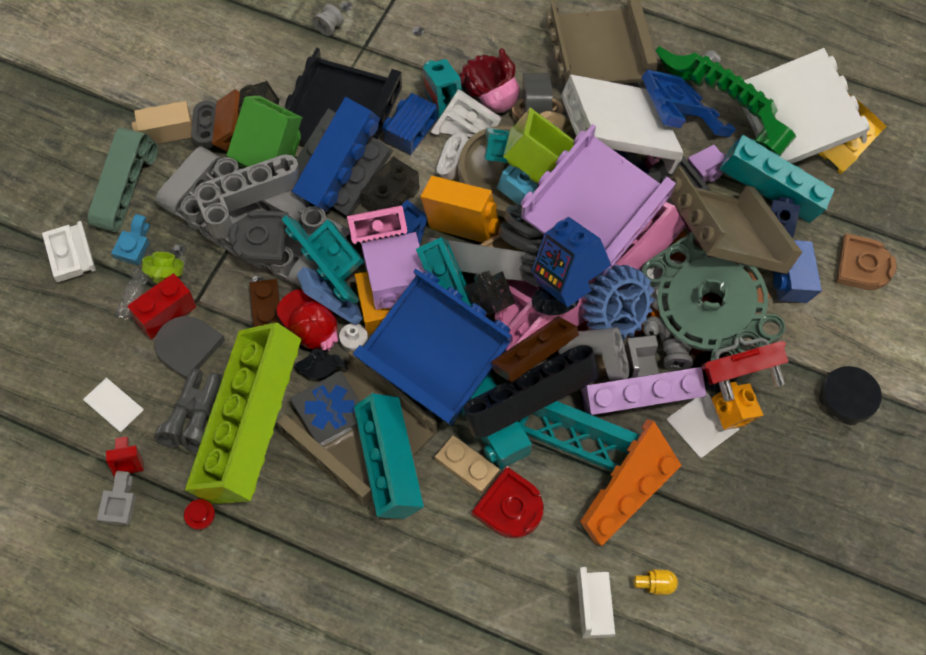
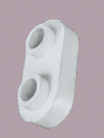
M464 133L454 134L444 145L436 169L438 174L444 179L454 180L458 178L460 154L463 146L469 140Z

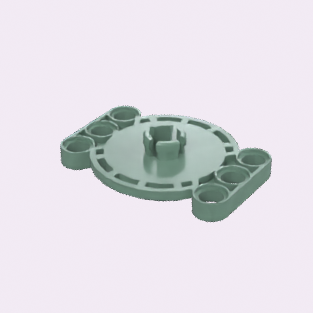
M693 232L649 259L643 265L642 273L651 280L649 285L651 287H659L657 306L660 318L667 330L677 340L689 347L702 351H713L710 361L715 360V353L719 349L732 346L736 338L742 337L743 339L750 338L752 340L765 338L769 344L776 343L782 338L785 331V323L781 317L775 314H766L768 291L758 269L755 266L742 263L737 265L730 260L710 257L703 249L694 246L693 241L696 237ZM675 252H680L685 255L686 260L681 264H675L670 260V256ZM652 267H657L662 270L663 275L658 279H652L647 275V271ZM745 267L753 273V275L756 278L755 281H753L750 275L744 270ZM758 288H761L763 303L758 302ZM707 293L718 294L722 298V305L720 306L718 302L710 303L705 301L702 303V297ZM662 296L667 299V311L663 309ZM762 311L761 315H755V313ZM669 320H672L679 332L670 324ZM768 322L775 323L779 327V332L776 335H768L764 332L763 325ZM763 342L755 343L756 348L765 346ZM738 344L736 349L721 354L730 356L745 350L741 349Z

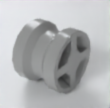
M326 4L322 8V12L317 13L313 17L315 27L325 36H331L335 31V27L341 26L344 22L342 13L331 4Z
M676 338L666 340L663 343V351L666 353V357L663 360L664 367L673 371L692 367L693 360L689 355L692 347L687 346Z

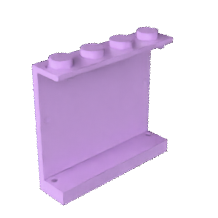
M592 124L587 131L582 130L573 142L574 146L569 152L565 150L559 156L554 170L544 173L539 180L538 185L540 186L534 193L530 191L526 194L520 204L522 205L521 218L542 234H545L556 223L569 216L601 238L611 266L608 268L611 269L670 198L676 183L668 177L661 184L594 137L596 126ZM608 268L601 272L600 275L605 276Z

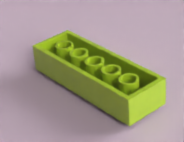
M275 322L238 331L185 487V491L211 504L251 501L255 493L259 473L265 462V454L269 441L273 436L274 425L282 407L284 393L290 381V374L294 361L298 356V348L301 342V338L279 323Z

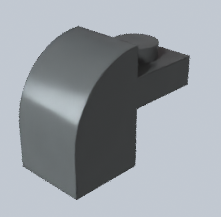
M523 73L522 99L524 114L530 107L539 114L545 111L552 112V85L549 73Z

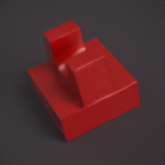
M127 436L115 438V449L106 451V462L113 476L115 477L116 471L129 472V474L144 471L143 459L137 446H129Z

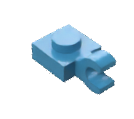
M136 214L131 223L130 233L126 231L121 232L111 252L114 259L139 266L150 244L148 238L145 237L150 228V224L145 223L147 219L145 216Z

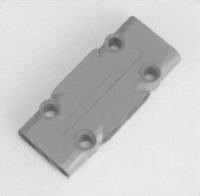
M200 146L193 151L160 188L156 195V203L185 220L187 226L191 229L200 230L207 239L236 255L232 249L229 236L223 239H216L209 234L195 198V189L203 182L240 169L237 161L230 157L222 158ZM291 190L229 212L232 225L252 211L288 212L289 217L296 220L308 236L314 233L328 219L323 209L317 206H310L305 199L296 195ZM330 220L348 242L352 244L350 229L334 220ZM288 234L283 260L286 261L285 264L248 262L257 268L264 266L272 271L275 278L288 280L302 288V285L297 277V273L302 267L315 271L319 267L314 260L310 261L302 253L301 248L303 246L298 240H293Z

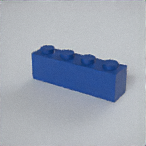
M345 97L292 192L328 212L329 208L337 202L338 193L342 185L350 179L354 164L363 156L365 145L370 136L376 133L379 126L378 122L381 118L371 110Z

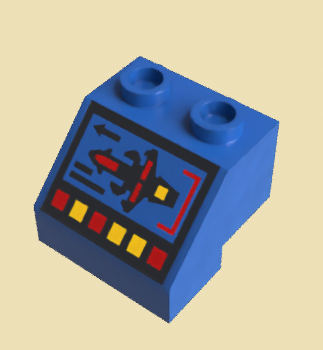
M568 216L545 232L532 268V273L537 284L568 308L591 291L588 281L610 267L611 263L601 238Z

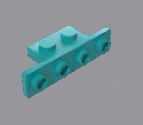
M285 215L282 221L287 226L285 228L286 233L293 240H298L303 246L301 248L302 253L310 261L314 260L319 266L317 271L326 281L330 280L335 286L333 292L343 302L347 300L356 304L360 299L345 282V279L364 262L361 256L332 221L327 219L314 233L308 236L296 220Z

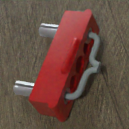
M742 337L736 338L732 346L719 349L715 353V360L704 363L702 369L706 370L710 385L719 382L724 401H732L735 398L729 379L767 368L770 369L775 387L785 385V381L779 365L789 362L784 349L786 342L779 341L769 344L765 338H757L750 341H744ZM739 342L745 346L759 342L765 344L762 347L719 359L721 353L736 349Z

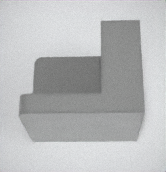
M656 335L627 339L625 352L629 364L630 378L659 373L655 359L658 347Z

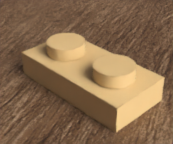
M454 435L435 456V462L481 496L500 473L499 468Z

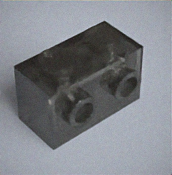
M393 156L360 191L362 207L371 212L401 206L406 200L413 198L418 193L420 188L419 172Z

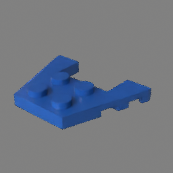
M648 69L641 77L665 126L681 128L686 121L684 116L694 115L702 117L715 135L731 137L736 129L730 123L726 126L718 119L721 115L714 108L705 107L701 103L703 97L681 77Z

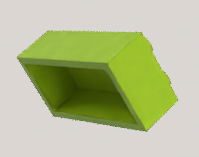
M530 107L510 129L503 157L507 159L510 165L528 174L533 182L539 183V180L546 171L552 172L557 166L556 161L565 150L569 152L572 149L574 140Z

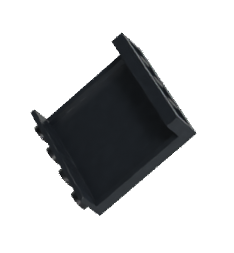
M316 48L312 57L309 56L307 58L305 70L302 75L298 76L295 90L292 95H288L285 103V109L303 117L299 127L301 139L298 146H305L328 108L336 113L345 97L371 110L381 118L378 122V129L372 136L378 140L383 124L389 117L402 89L401 71L391 69L387 78L321 59L320 48Z

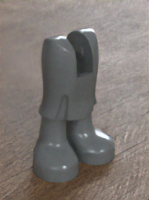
M195 368L191 370L186 378L180 398L173 405L174 410L167 421L157 428L154 434L156 441L164 446L173 448L178 447L182 441L186 449L194 453L198 452L206 420L210 417L211 407L221 384L220 374L211 372L204 389L199 390L202 381V370ZM186 417L191 418L183 432V425Z

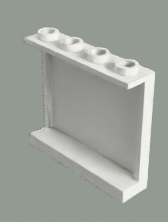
M825 48L744 80L747 84H753L758 92L762 91L768 100L770 98L774 100L778 110L775 114L776 119L788 126L796 134V139L780 156L791 164L860 137L863 144L867 142V131H870L868 121L865 116L860 117L857 111L859 106L854 95L849 96L846 79L843 75H838L836 71L838 70L837 63L833 56H828ZM742 107L757 137L765 127L761 125L757 117L749 113L748 108Z
M570 74L561 97L576 137L582 130L587 131L594 124L596 126L594 137L611 149L661 157L668 173H673L677 164L682 160L683 150L672 127L665 126L662 123L647 89Z

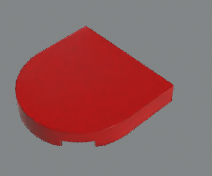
M506 466L473 509L471 515L495 533L506 538L515 539L525 537L536 530L543 517L544 505L539 490L528 480Z

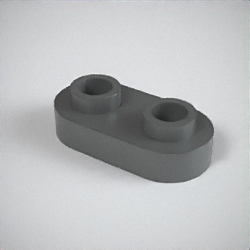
M212 101L199 102L193 109L192 138L196 146L206 149L215 146L212 144L216 103Z

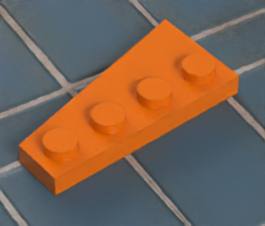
M647 419L641 427L644 431L637 441H632L627 449L629 454L621 466L617 465L611 473L612 479L605 490H600L580 521L593 542L597 545L603 546L682 466L658 426L652 420Z

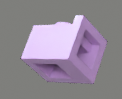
M712 145L688 157L687 161L704 183L708 181L713 182L723 174V171L719 170L726 155L720 152L715 145Z

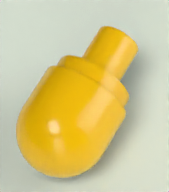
M653 569L647 572V576H634V588H647L648 593L653 595H670L678 587L677 576L670 570Z

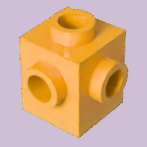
M731 382V388L735 397L732 401H724L722 391L711 398L724 430L744 427L764 416L750 383L738 385L737 382Z

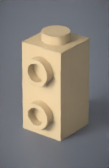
M187 101L135 110L136 121L132 122L133 130L148 134L156 144L192 137V118Z

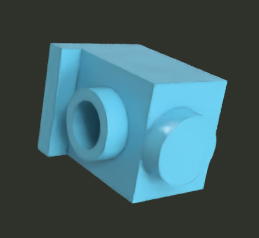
M510 165L502 172L497 189L520 205L526 194L530 191L534 193L540 185L533 182L524 171Z

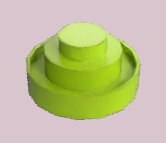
M154 252L151 256H146L142 259V271L148 274L153 279V282L157 284L173 273L177 277L183 274L184 262L175 258L174 254Z

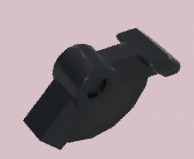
M321 349L312 350L308 357L295 364L299 373L311 380H324L333 375L337 369L345 372L348 371L346 362L339 355L325 354Z

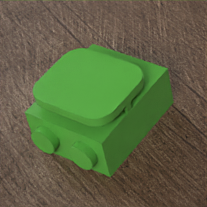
M261 96L245 97L227 156L237 161L238 166L243 168L280 155L287 154L295 157L301 139L299 127L303 117Z

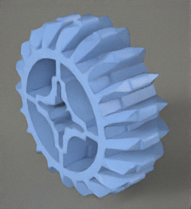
M623 264L621 266L614 265L611 269L608 268L605 276L597 275L594 284H589L591 291L584 296L587 302L581 305L586 311L582 316L587 321L586 326L590 330L617 327L620 330L623 341L626 337L633 338L634 330L642 331L641 324L647 321V314L653 312L650 304L655 299L651 296L654 291L649 285L651 280L644 276L642 271Z

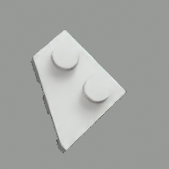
M458 89L431 132L438 135L439 133L452 135L464 133L467 137H472L487 127L497 126L501 121V117Z

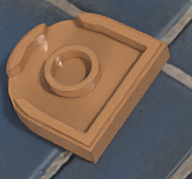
M845 233L842 238L836 283L865 290L880 289L887 285L894 276L897 267L896 259L884 248L885 245L874 239Z

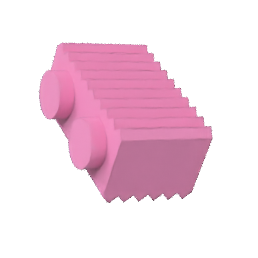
M402 206L347 216L351 239L355 244L357 241L362 243L363 240L367 242L368 239L373 241L374 238L378 240L379 237L384 238L387 236L389 238L390 235L395 236L396 233L398 235L407 233Z

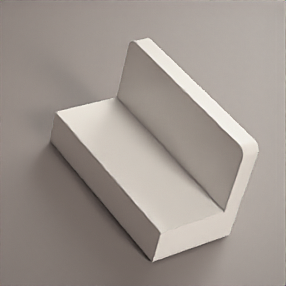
M580 567L577 574L582 639L614 637L615 627L609 572L587 573V567Z

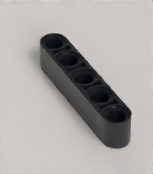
M588 345L573 347L528 370L513 382L506 381L469 400L464 405L463 410L472 435L478 438L490 436L597 380L599 370L594 351Z

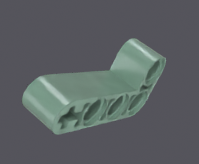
M122 127L117 129L88 212V224L90 226L118 232L122 227L142 164L152 165L157 156V144L148 134Z

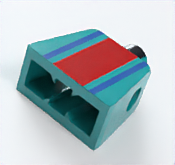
M447 59L439 61L429 60L422 67L425 93L428 100L437 105L438 119L457 90L462 91L461 78Z

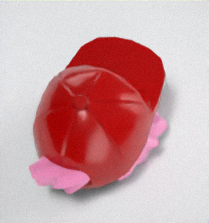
M294 290L285 295L279 302L277 316L286 329L301 338L300 344L308 349L330 351L334 343L338 342V327L335 316L329 308L306 295L303 290Z

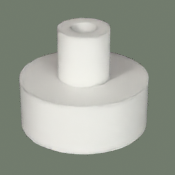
M351 323L344 326L339 334L341 347L348 353L351 350L354 352L359 345L364 347L368 341L366 329L360 324L354 325Z

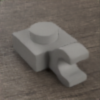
M116 471L113 491L103 490L97 516L99 523L130 526L136 496L133 493H129L133 484V476H129V472Z

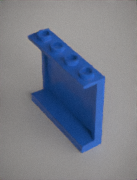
M415 269L413 271L415 277L364 347L359 345L353 355L452 426L463 411L464 405L471 400L493 369L491 361L502 355L512 343L513 338L509 334L511 329L499 320L492 322L486 318L487 312L477 304L472 303L469 306L461 300L463 295L449 286L446 290L438 284L440 280L431 272L425 270L422 273Z

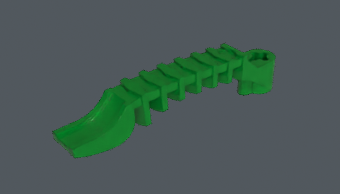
M660 46L655 50L664 67L672 75L679 76L685 81L692 80L699 87L704 82L712 89L717 86L722 93L727 94L728 92L729 97L735 101L738 100V103L745 109L748 108L749 113L757 117L761 125L765 127L754 140L761 146L781 156L796 139V134L788 126L776 119L775 114L778 110L774 100L771 98L768 100L762 91L758 92L753 84H747L741 76L738 75L737 77L730 69H724L719 62L714 63L708 56L702 57L696 52L681 56L675 55Z

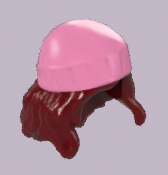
M504 48L499 49L498 57L478 55L473 60L469 59L467 61L468 65H463L460 78L461 88L465 94L471 98H478L483 106L494 113L508 111L516 104L520 93V86L514 77L516 67L506 54Z

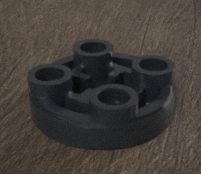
M844 366L833 370L823 382L819 399L833 416L852 426L858 422L868 420L875 414L882 401V392L876 379L867 371L858 367Z

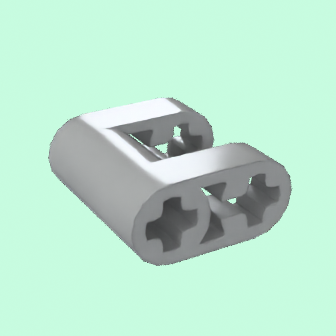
M617 327L578 331L579 336L559 349V353L562 354L573 347L588 345L592 347L595 356H603L610 381L627 379L629 376L628 359L620 330Z

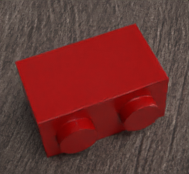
M174 273L127 305L134 321L150 340L156 337L158 331L165 323L174 318L185 316L197 308L190 290Z

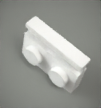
M81 221L77 222L78 225L70 227L66 225L42 233L53 277L57 283L83 275L85 271H96L86 232Z

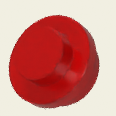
M202 499L191 502L184 511L186 524L195 530H203L209 527L215 518V510L212 504Z

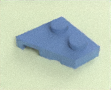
M302 267L297 273L302 290L306 295L354 325H357L363 319L357 304L347 300L343 302L333 292L335 286L330 280L326 281L317 271Z

